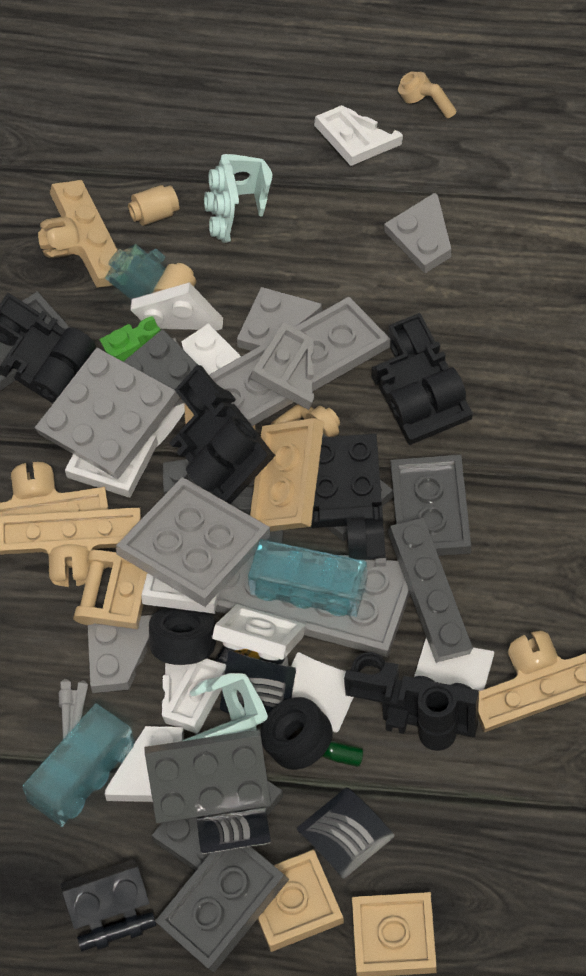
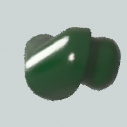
M331 740L322 758L359 767L363 757V748Z

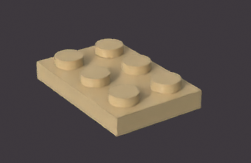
M311 418L262 426L261 438L275 454V457L255 477L250 516L269 526L270 531L311 527L324 428L323 421Z

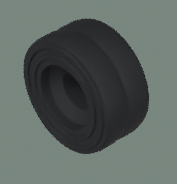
M168 607L158 610L149 621V647L152 654L158 660L173 665H190L207 659L213 653L216 645V640L212 639L215 627L214 618L211 613Z
M294 697L279 703L268 713L267 720L262 723L260 734L263 748L280 766L290 770H298L312 765L324 755L331 743L333 729L328 717L313 701L304 697ZM300 727H304L297 737H295L292 740H289L290 736L294 731H296Z

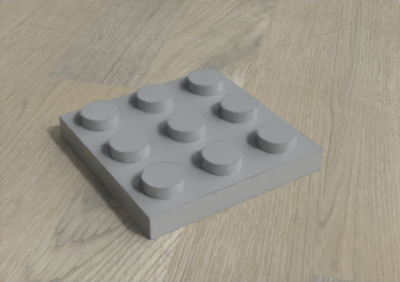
M96 348L35 426V429L39 435L112 477L119 479L180 397L174 389Z
M181 477L116 545V554L206 607L270 537V527Z

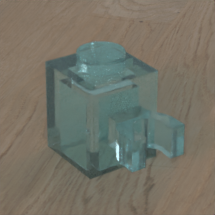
M136 244L124 251L119 249L109 260L108 265L111 268L105 279L131 300L151 294L166 270L160 264L166 256L156 248L146 253Z

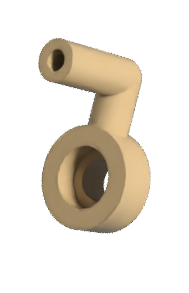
M413 71L402 77L398 92L406 103H415L425 96H431L446 118L456 114L455 107L438 84L431 83L424 72Z
M299 404L271 422L272 425L298 421L301 418H316L324 422L323 433L327 437L337 436L339 434L338 426L340 425L338 416L331 408L325 409L322 406H318L315 409L310 407L308 410Z

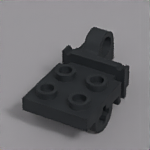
M7 293L0 303V342L13 347L0 365V374L7 377L12 368L16 369L17 372L13 379L53 404L94 352L96 345L87 334L76 328L68 327L65 330L56 324L57 319L54 317L49 324L45 323L46 312L42 311V313H39L18 298Z
M421 313L389 325L388 337L390 338V348L395 358L373 366L371 377L375 385L379 384V388L407 443L412 445L472 420L473 412L466 401V391L462 379L454 367H448L444 351L439 353L441 345L439 341L435 342Z
M196 365L175 389L194 416L169 444L172 447H178L179 449L176 453L179 456H185L190 462L186 467V471L198 486L213 492L215 496L231 504L275 457V454L237 406L231 404L236 401L231 392L218 386L201 365Z
M377 433L322 437L311 528L347 526L349 561L386 558Z
M373 652L360 654L354 660L351 670H346L344 677L345 696L381 702L383 706V720H387L386 731L392 732V728H399V733L405 734L407 724L418 726L421 743L426 748L434 751L449 748L454 743L456 734L475 738L478 727L479 690L472 689L470 686L462 683L449 685L435 682L425 676H415L414 678L403 676V680H399V664L385 663V660L380 655ZM366 666H373L380 672L365 674L360 673V670Z

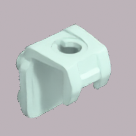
M223 154L219 166L209 170V187L211 192H205L204 207L206 212L216 215V217H210L209 220L211 237H216L222 243L231 241L230 232L235 204H239L238 195L254 193L258 214L263 216L272 181L271 169L263 159ZM248 172L250 176L243 181H235L234 174Z
M229 673L198 683L190 691L192 697L206 691L211 692L222 688L232 721L182 741L257 730L256 726L267 720L268 715L265 707L246 674ZM237 690L243 697L245 707L238 700Z

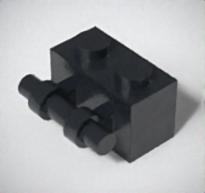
M135 859L60 884L74 930L90 924L92 932L77 937L81 952L97 947L98 950L109 947V942L129 935L131 939L143 935L142 931L156 926L152 911L139 916L135 912L136 908L150 904ZM124 914L125 921L103 928L101 920Z

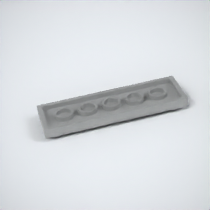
M350 297L343 299L294 327L314 338L312 392L390 348V338ZM271 340L209 374L218 386L231 392L236 399L231 404L237 406L252 426L294 403L250 378L252 370Z

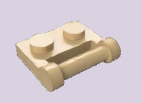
M91 550L87 560L90 567L81 604L76 607L73 619L84 625L96 623L138 629L144 605L142 604V591L147 572L118 556L116 552ZM110 567L112 570L103 608H95L103 570Z

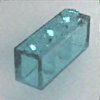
M260 539L248 575L250 594L256 595L264 601L279 600L291 603L302 609L312 607L326 610L335 616L349 615L357 617L368 580L367 561Z
M95 703L24 783L22 788L27 802L61 827L69 818L74 819L82 811L85 800L94 790L97 791L105 785L110 775L109 772L118 762L122 763L134 747L135 743L131 727Z

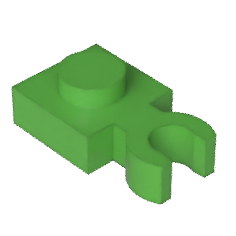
M151 316L142 320L138 327L134 329L128 324L99 340L106 353L124 362L161 330L157 326L154 317Z

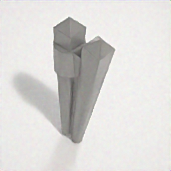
M67 679L62 680L60 683L58 694L59 707L62 708L64 747L69 745L70 747H75L88 689V683L84 680L78 682L77 690H71V681Z

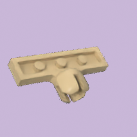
M77 180L52 184L50 195L61 217L46 219L40 223L41 230L38 232L40 248L44 249L42 250L44 256L54 259L73 254L79 255L96 288L127 283L129 272L83 181Z
M33 462L35 479H31L30 473L27 472L26 463L16 466L11 472L13 497L7 502L0 503V516L109 509L105 487L58 493L55 489L54 474L50 465L44 462Z
M139 507L0 516V555L35 552L47 553L49 556V577L55 585L69 587V568H72L73 580H76V586L84 585L90 567L87 563L89 552L100 548H116V545L141 520V510Z
M544 631L531 632L533 638L530 640L525 635L514 640L510 644L508 654L516 671V677L510 681L479 691L478 719L483 731L493 730L586 696V653L571 659H561L556 653L549 634Z

